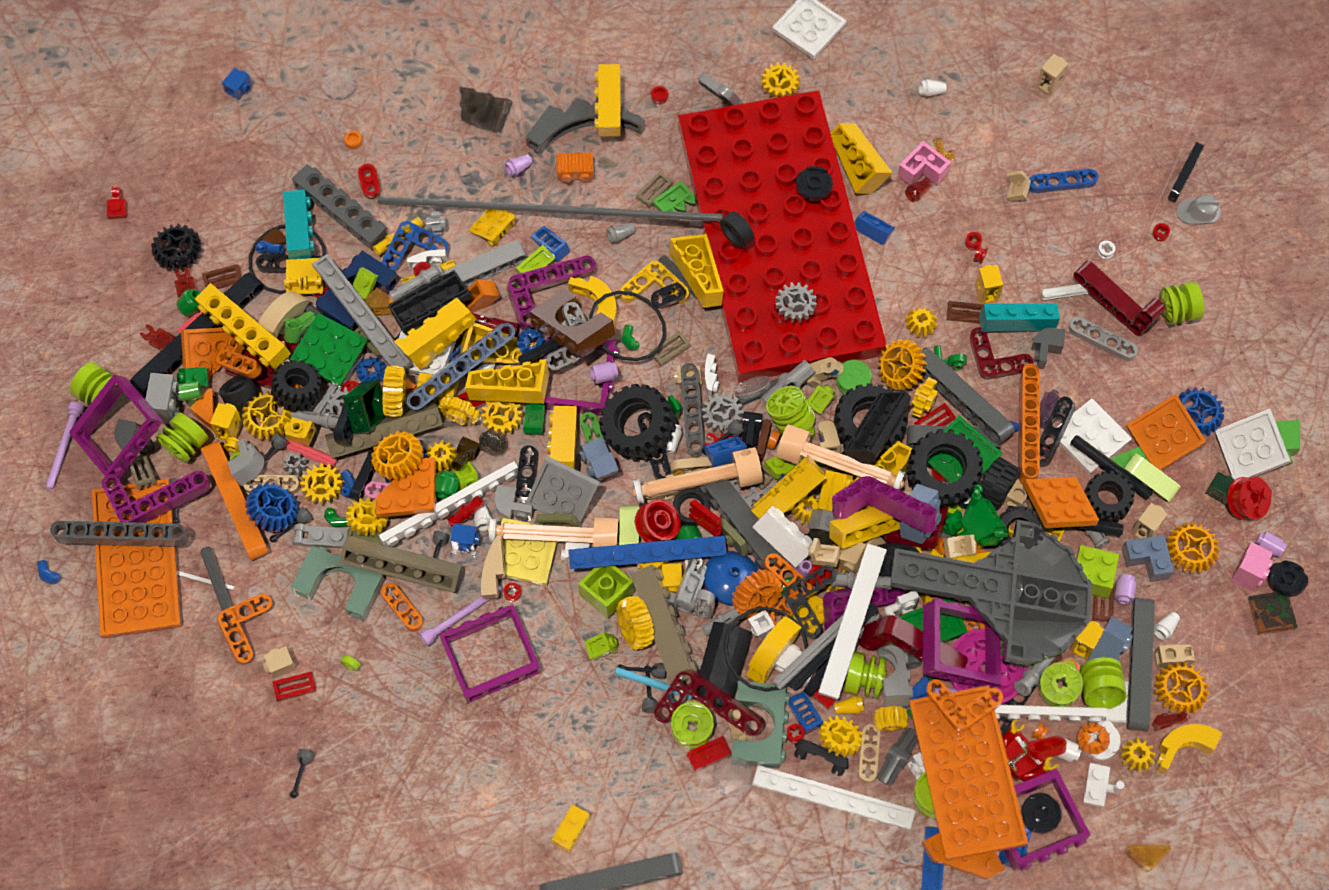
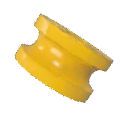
M226 437L225 441L227 443L224 444L223 448L233 453L240 452L237 444L239 440L233 437Z

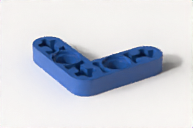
M404 221L399 225L382 259V263L387 266L385 260L391 258L390 250L395 254H400L399 259L395 256L393 260L395 266H390V269L395 270L410 241L430 251L437 249V246L433 244L431 248L428 247L432 236L436 238L435 242H444L445 251L448 250V242L444 238L410 221ZM409 224L412 232L406 234L405 238H408L406 242L404 239L397 237L399 233L402 236L404 232L401 229L402 226ZM421 232L428 234L429 239L426 243H421L418 240V235ZM395 241L403 242V250H394L393 243Z

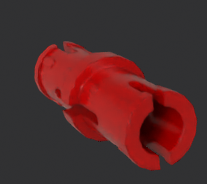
M476 495L470 502L461 505L456 513L447 518L449 525L453 528V524H461L466 519H470L474 512L485 505L483 500Z

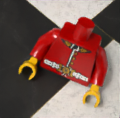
M1019 718L1015 719L1012 722V728H1009L1002 737L1012 779L1015 782L1019 780L1025 782L1049 772V769H1057L1059 764L1053 767L1050 765V761L1055 757H1049L1046 760H1035L1028 756L1027 745L1029 741L1021 732L1017 733V731L1025 728V723L1021 728H1018L1016 721Z

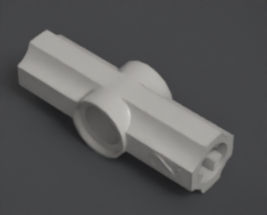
M806 360L802 361L790 373L780 375L778 383L762 396L763 400L767 403L769 397L776 390L787 387V385L800 389V386L816 373Z

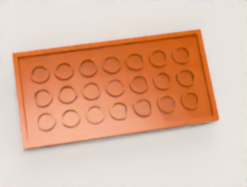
M169 479L156 480L155 485L149 483L148 487L142 485L139 490H137L136 484L123 485L130 501L133 502L168 485ZM104 489L91 490L93 521L120 522ZM168 497L161 499L160 502L167 501ZM124 499L119 500L117 504L123 503ZM146 506L142 511L149 510L150 506ZM173 509L146 523L173 524ZM132 515L126 516L125 520H129ZM99 531L96 536H101L104 531ZM124 531L118 532L116 536H121ZM138 532L135 537H140L143 532ZM163 532L157 533L155 537L162 536ZM95 545L100 636L102 638L181 627L175 547Z
M988 685L951 693L962 707H965L990 688ZM990 694V699L985 703V704L987 705V708H988V709H989L988 703L992 701V696H991V694ZM929 697L909 700L945 860H954L1027 846L1028 840L995 710L968 730L959 732L952 727ZM945 701L943 707L948 711L953 710L954 704L951 701ZM974 705L972 712L980 715L983 713V708L980 705ZM957 710L955 714L951 715V717L956 715V717L958 718V725H965L966 719H960L957 715L959 710Z

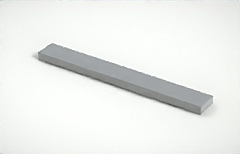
M326 254L312 263L313 268L322 277L323 281L388 366L395 365L404 369L412 365L410 360L394 342L393 338L330 256Z

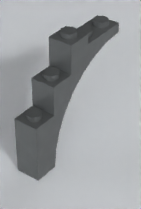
M576 97L565 113L560 108L549 105L526 135V145L542 154L550 144L561 136L573 130L595 126V118H598V114H595V103H598V98L591 106L586 100ZM621 106V127L642 134L645 130V120L640 115L633 114L627 108Z

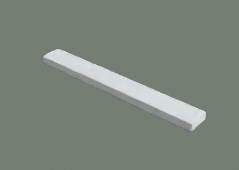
M867 544L819 690L821 695L839 699L886 549Z
M759 765L757 766L752 784L754 787L908 831L911 830L915 810Z

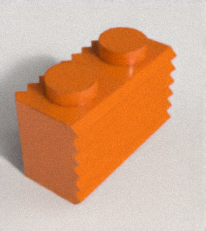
M592 152L556 154L557 180L562 182H570L571 180L587 182L590 179H594Z

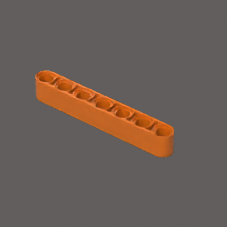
M1034 364L1025 365L1019 378L1018 467L1020 468V475L1018 479L1021 485H1023L1025 479H1037L1040 471V370Z
M219 440L201 447L250 560L252 561L268 554L269 551L258 526H255V521H249L250 515H246V500L238 482L231 475L227 457Z

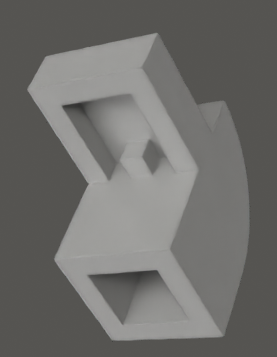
M244 438L237 441L241 455L228 462L231 475L241 486L254 479L264 466V457L256 450L252 443L249 444Z
M497 485L495 506L500 518L512 519L515 516L519 520H532V505L516 503L517 488Z

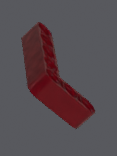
M1089 260L1085 261L1073 273L1075 280L1137 336H1141L1165 311L1164 304L1156 298H1153L1144 308L1139 306Z
M886 615L865 625L861 640L859 641L860 646L863 648L875 650L892 643L923 661V631L895 615ZM940 641V663L965 669L968 662L967 656Z
M685 669L676 675L654 710L655 719L665 723L672 719L674 711L690 695L746 735L754 736L764 727V721L759 715L692 669ZM683 674L690 677V684H686L683 681ZM700 686H704L707 689L706 695H702L699 692ZM673 691H677L679 693V700H675L672 697ZM716 697L723 700V707H719L716 704ZM662 707L667 708L669 711L668 717L663 716L661 712ZM733 709H737L740 712L739 719L733 716ZM749 721L756 722L757 730H752L749 727Z

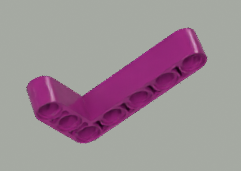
M588 255L511 276L506 288L519 327L522 330L533 328L531 323L527 324L523 321L524 317L531 319L530 311L534 309L529 292L569 282L570 277L583 278L589 276L596 265L594 258ZM582 263L589 264L590 269L583 268ZM570 268L573 273L567 274L564 269ZM547 273H553L555 275V278L550 279L547 276ZM531 277L536 278L537 281H538V283H537V284L531 283V282L529 281V278H531ZM511 283H518L520 285V288H513ZM517 300H524L526 305L520 306Z
M197 470L133 502L130 501L122 483L114 474L106 475L103 478L102 487L120 522L146 523L206 493L210 488V482L204 472ZM198 480H204L203 483L196 485ZM116 483L115 487L109 488L111 484ZM183 488L186 489L185 492L178 493L179 490ZM168 497L167 501L160 502L161 499ZM124 499L123 503L117 504L119 500ZM146 506H150L149 510L142 511ZM132 515L129 520H125L126 516Z
M871 476L859 478L832 496V515L837 519H846L869 504L922 532L930 533L937 528V510L934 507Z
M892 587L887 595L889 589L874 588L870 602L876 606L896 603L897 597L912 592V590L905 592V589ZM852 589L833 590L824 595L825 631L835 623L837 618L839 619L845 613Z

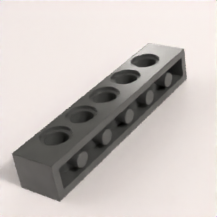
M306 164L292 177L294 187L297 190L305 189L306 196H310V200L371 251H373L372 246L385 239L387 235L385 224L380 220H375L368 210L364 211L355 199L351 200L348 198L344 190L341 188L337 189L334 183L329 178L325 179L317 168H312Z

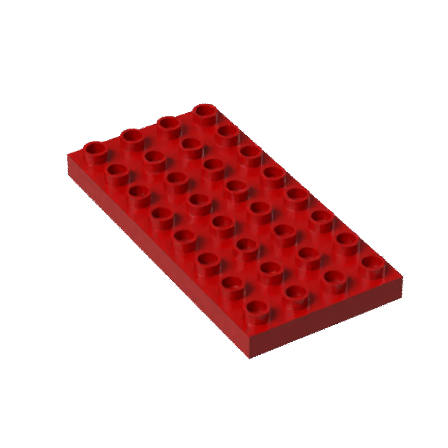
M820 91L805 92L678 115V129L698 213L723 214L724 218L731 211H735L744 217L754 233V238L743 248H738L724 235L720 227V221L700 220L703 234H707L723 288V298L720 307L738 383L790 373L804 360L811 364L831 357L843 364L848 360L860 361L883 356L881 351L887 350L885 346L887 343ZM809 166H819L826 169L833 179V187L830 194L820 201H809L800 196L796 189V178L800 171L805 170ZM791 282H793L794 286H797L798 282L801 283V287L808 285L807 290H813L812 296H816L814 314H809L808 320L803 317L800 323L798 319H795L793 323L791 318L784 320V314L779 316V309L775 308L777 303L775 299L778 296V291H783L784 285L790 287Z

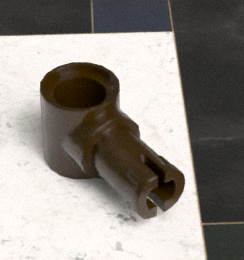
M462 437L457 446V456L451 462V467L456 471H460L466 461H469L471 458L475 460L481 450V444Z

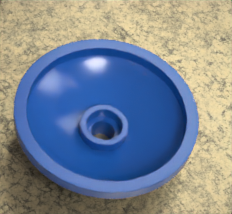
M726 551L727 555L712 556L706 563L707 570L704 575V586L707 591L715 595L717 601L733 606L732 598L734 596L732 593L736 591L735 587L740 585V581L745 579V575L750 576L752 571L756 573L759 569L748 556L742 557L738 552Z

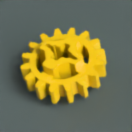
M777 62L775 67L770 64L769 69H764V74L761 77V86L764 87L763 91H769L768 96L775 95V98L792 95V93L796 94L797 88L800 85V75H797V69L792 71L793 66L786 67L785 62L782 66Z
M928 377L925 384H920L911 402L914 405L912 415L921 419L926 411H930L938 394V391L935 390L938 381Z
M443 397L438 406L439 411L443 412L442 415L446 416L449 421H454L460 425H465V423L475 425L480 416L479 411L475 410V407L470 402L461 400L458 397H453V399Z
M486 401L487 407H482L483 414H481V418L484 420L483 426H488V432L494 430L496 436L499 432L502 433V436H505L506 431L512 434V428L518 430L517 423L522 424V418H520L523 416L522 411H520L521 405H516V402L492 401L490 403Z
M320 463L318 468L314 464L313 470L306 469L307 475H302L304 481L300 482V485L302 487L301 491L303 495L306 494L307 500L312 498L313 504L319 501L323 505L325 500L330 504V498L337 499L336 493H341L340 487L343 486V482L341 481V474H337L336 467L332 469L330 464L324 467L323 463Z
M360 498L359 503L353 501L352 507L348 506L346 512L347 526H351V531L357 530L358 535L364 532L365 536H368V533L371 532L374 536L375 531L382 532V527L387 526L388 517L377 519L376 499L373 502L369 498L366 501Z
M835 716L834 720L829 717L827 721L823 722L818 734H820L819 741H824L822 747H828L829 753L834 751L835 756L838 757L839 753H842L843 757H846L847 754L853 756L854 752H858L863 741L861 738L862 732H857L859 726H853L852 720L847 722L846 717L840 720L838 716Z

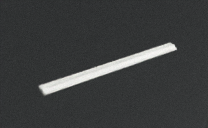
M177 571L179 576L212 584L209 579ZM225 584V587L227 589L233 590L235 587Z

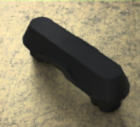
M800 739L794 745L796 748L794 756L798 758L800 755V760H805L807 753L814 756H822L826 761L834 764L831 772L835 774L837 771V776H843L845 769H849L848 758L840 754L837 757L835 752L829 753V749L805 739Z

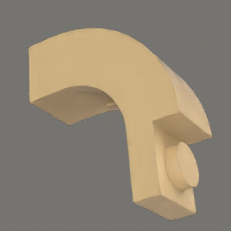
M295 291L286 292L267 308L258 323L277 338L285 325V321L301 316L309 300Z

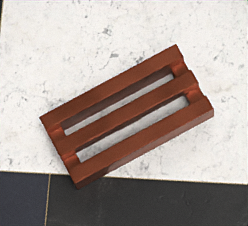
M235 264L202 273L205 288L211 283L217 289H221L236 283L241 278L239 265ZM218 276L217 278L207 280V278Z
M948 301L946 320L980 324V312L964 309L981 310L984 304ZM951 307L962 308L963 310L951 309Z
M768 419L763 421L756 450L760 462H763L771 428V420Z
M1113 584V589L1109 596L1108 616H1105L1106 598L1101 597L1100 615H1097L1098 595H1093L1092 621L1109 622L1111 616H1113L1115 584Z

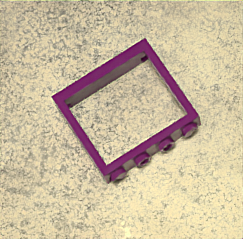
M607 340L603 343L610 351L618 354L619 348L616 347L615 340ZM600 345L596 348V350H604ZM607 354L606 362L610 361L612 363L614 359H617V357ZM551 357V361L549 362L550 365H553V357ZM549 369L544 404H537L544 405L545 410H554V406H577V413L579 414L592 412L596 416H603L601 410L603 407H606L605 402L608 399L609 393L613 392L614 382H603L600 403L547 397L552 371Z
M113 374L69 433L104 476L114 474L120 478L164 421L126 377ZM122 392H124L144 415L146 420L114 462L111 463L89 435Z
M934 598L932 601L923 604V675L977 687L989 685V688L999 686L1001 685V637L974 606L965 607L960 606L957 602L948 603L944 602L943 599ZM940 613L985 623L986 673L940 663Z
M514 605L504 608L501 606L496 612L491 614L490 612L484 613L479 619L474 621L467 620L461 626L448 628V631L439 635L467 704L541 673L540 665ZM511 618L530 663L468 689L449 643Z
M1057 769L1015 785L1016 796L1018 798L1053 784L1078 834L1022 858L1016 848L1003 850L1013 871L1021 869V871L1027 870L1033 866L1032 863L1037 861L1040 864L1051 859V855L1056 853L1058 856L1063 855L1069 851L1068 848L1073 846L1080 848L1082 845L1087 844L1086 841L1091 836Z

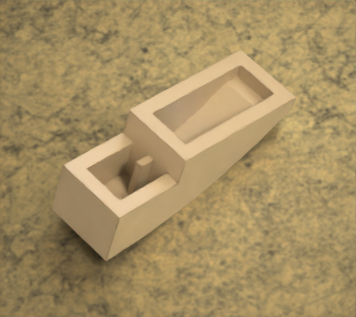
M501 535L496 536L485 559L481 579V596L483 600L499 598L498 579L505 578L503 540Z

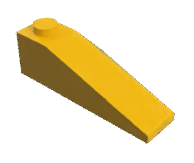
M473 322L472 326L464 331L460 345V354L493 329ZM501 332V335L503 337L508 336V334ZM513 337L482 362L520 364L518 356L522 355V353L518 349L517 338ZM492 338L486 340V346L489 349L494 346ZM475 349L472 350L471 358L477 360L479 352Z

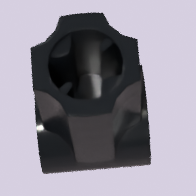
M748 411L743 413L742 428L744 432H742L741 440L747 445V449L753 447L757 449L763 413Z

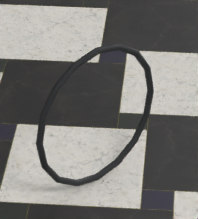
M285 224L276 227L278 229L285 228ZM274 227V228H272V229H270V230H268V231H265V232L254 242V245H253V247H252V249H251V251H250V254H249V271H250L255 277H256V275H255V273H254V271H253V269H252V256H253V253H254V251H255V247H256L257 243H258L259 241H261L262 238H263L265 235H267L269 232H271L272 230H274L276 227ZM313 231V235L317 237L322 247V256H325L326 247L320 235ZM265 285L263 287V289L278 294L286 293V290H276L273 288L266 287Z
M618 290L604 294L594 302L589 313V319L593 317L597 304L606 297L617 294L633 295L647 302L656 311L662 323L663 336L660 344L649 355L638 358L624 357L610 351L602 343L600 346L608 354L621 360L640 361L651 358L662 348L666 338L665 321L659 309L647 298L635 292Z
M760 607L749 609L739 615L728 628L723 646L726 664L735 678L749 688L765 692L780 690L776 686L764 688L748 683L736 673L729 660L727 645L730 632L736 623L748 614L767 610L787 616L798 624L794 618L783 610ZM801 628L800 634L802 635L806 650L808 648L806 635Z

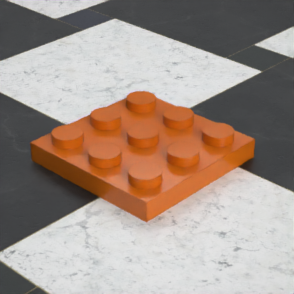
M1174 394L1126 424L1149 462L1160 471L1207 443L1177 394Z
M1077 477L1025 479L1023 486L1045 528L1096 526L1099 522Z

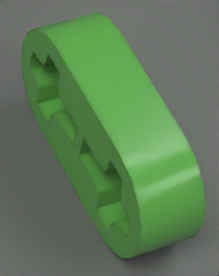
M592 412L584 413L580 418V423L586 443L594 441L591 435L593 432L595 437H598L597 439L602 438L603 435L601 434L596 415ZM588 418L590 419V421H592L591 428H589L588 423H586V419Z

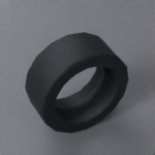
M731 211L721 219L720 227L724 235L738 248H743L753 240L754 233L751 226L739 213Z
M238 375L221 386L219 395L225 404H232L236 407L251 400L256 395L258 387L253 379Z
M687 488L675 496L673 506L679 514L681 525L699 526L691 518L683 516L679 506L683 500L694 498L709 509V501L702 491L695 488Z

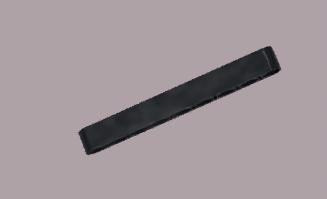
M248 272L223 294L243 309L262 292L264 284L251 272ZM202 313L184 330L220 328L223 325L220 323L216 325L209 318L210 314L207 313L205 315ZM181 333L130 379L131 384L142 397H146L150 373L172 375L183 365Z

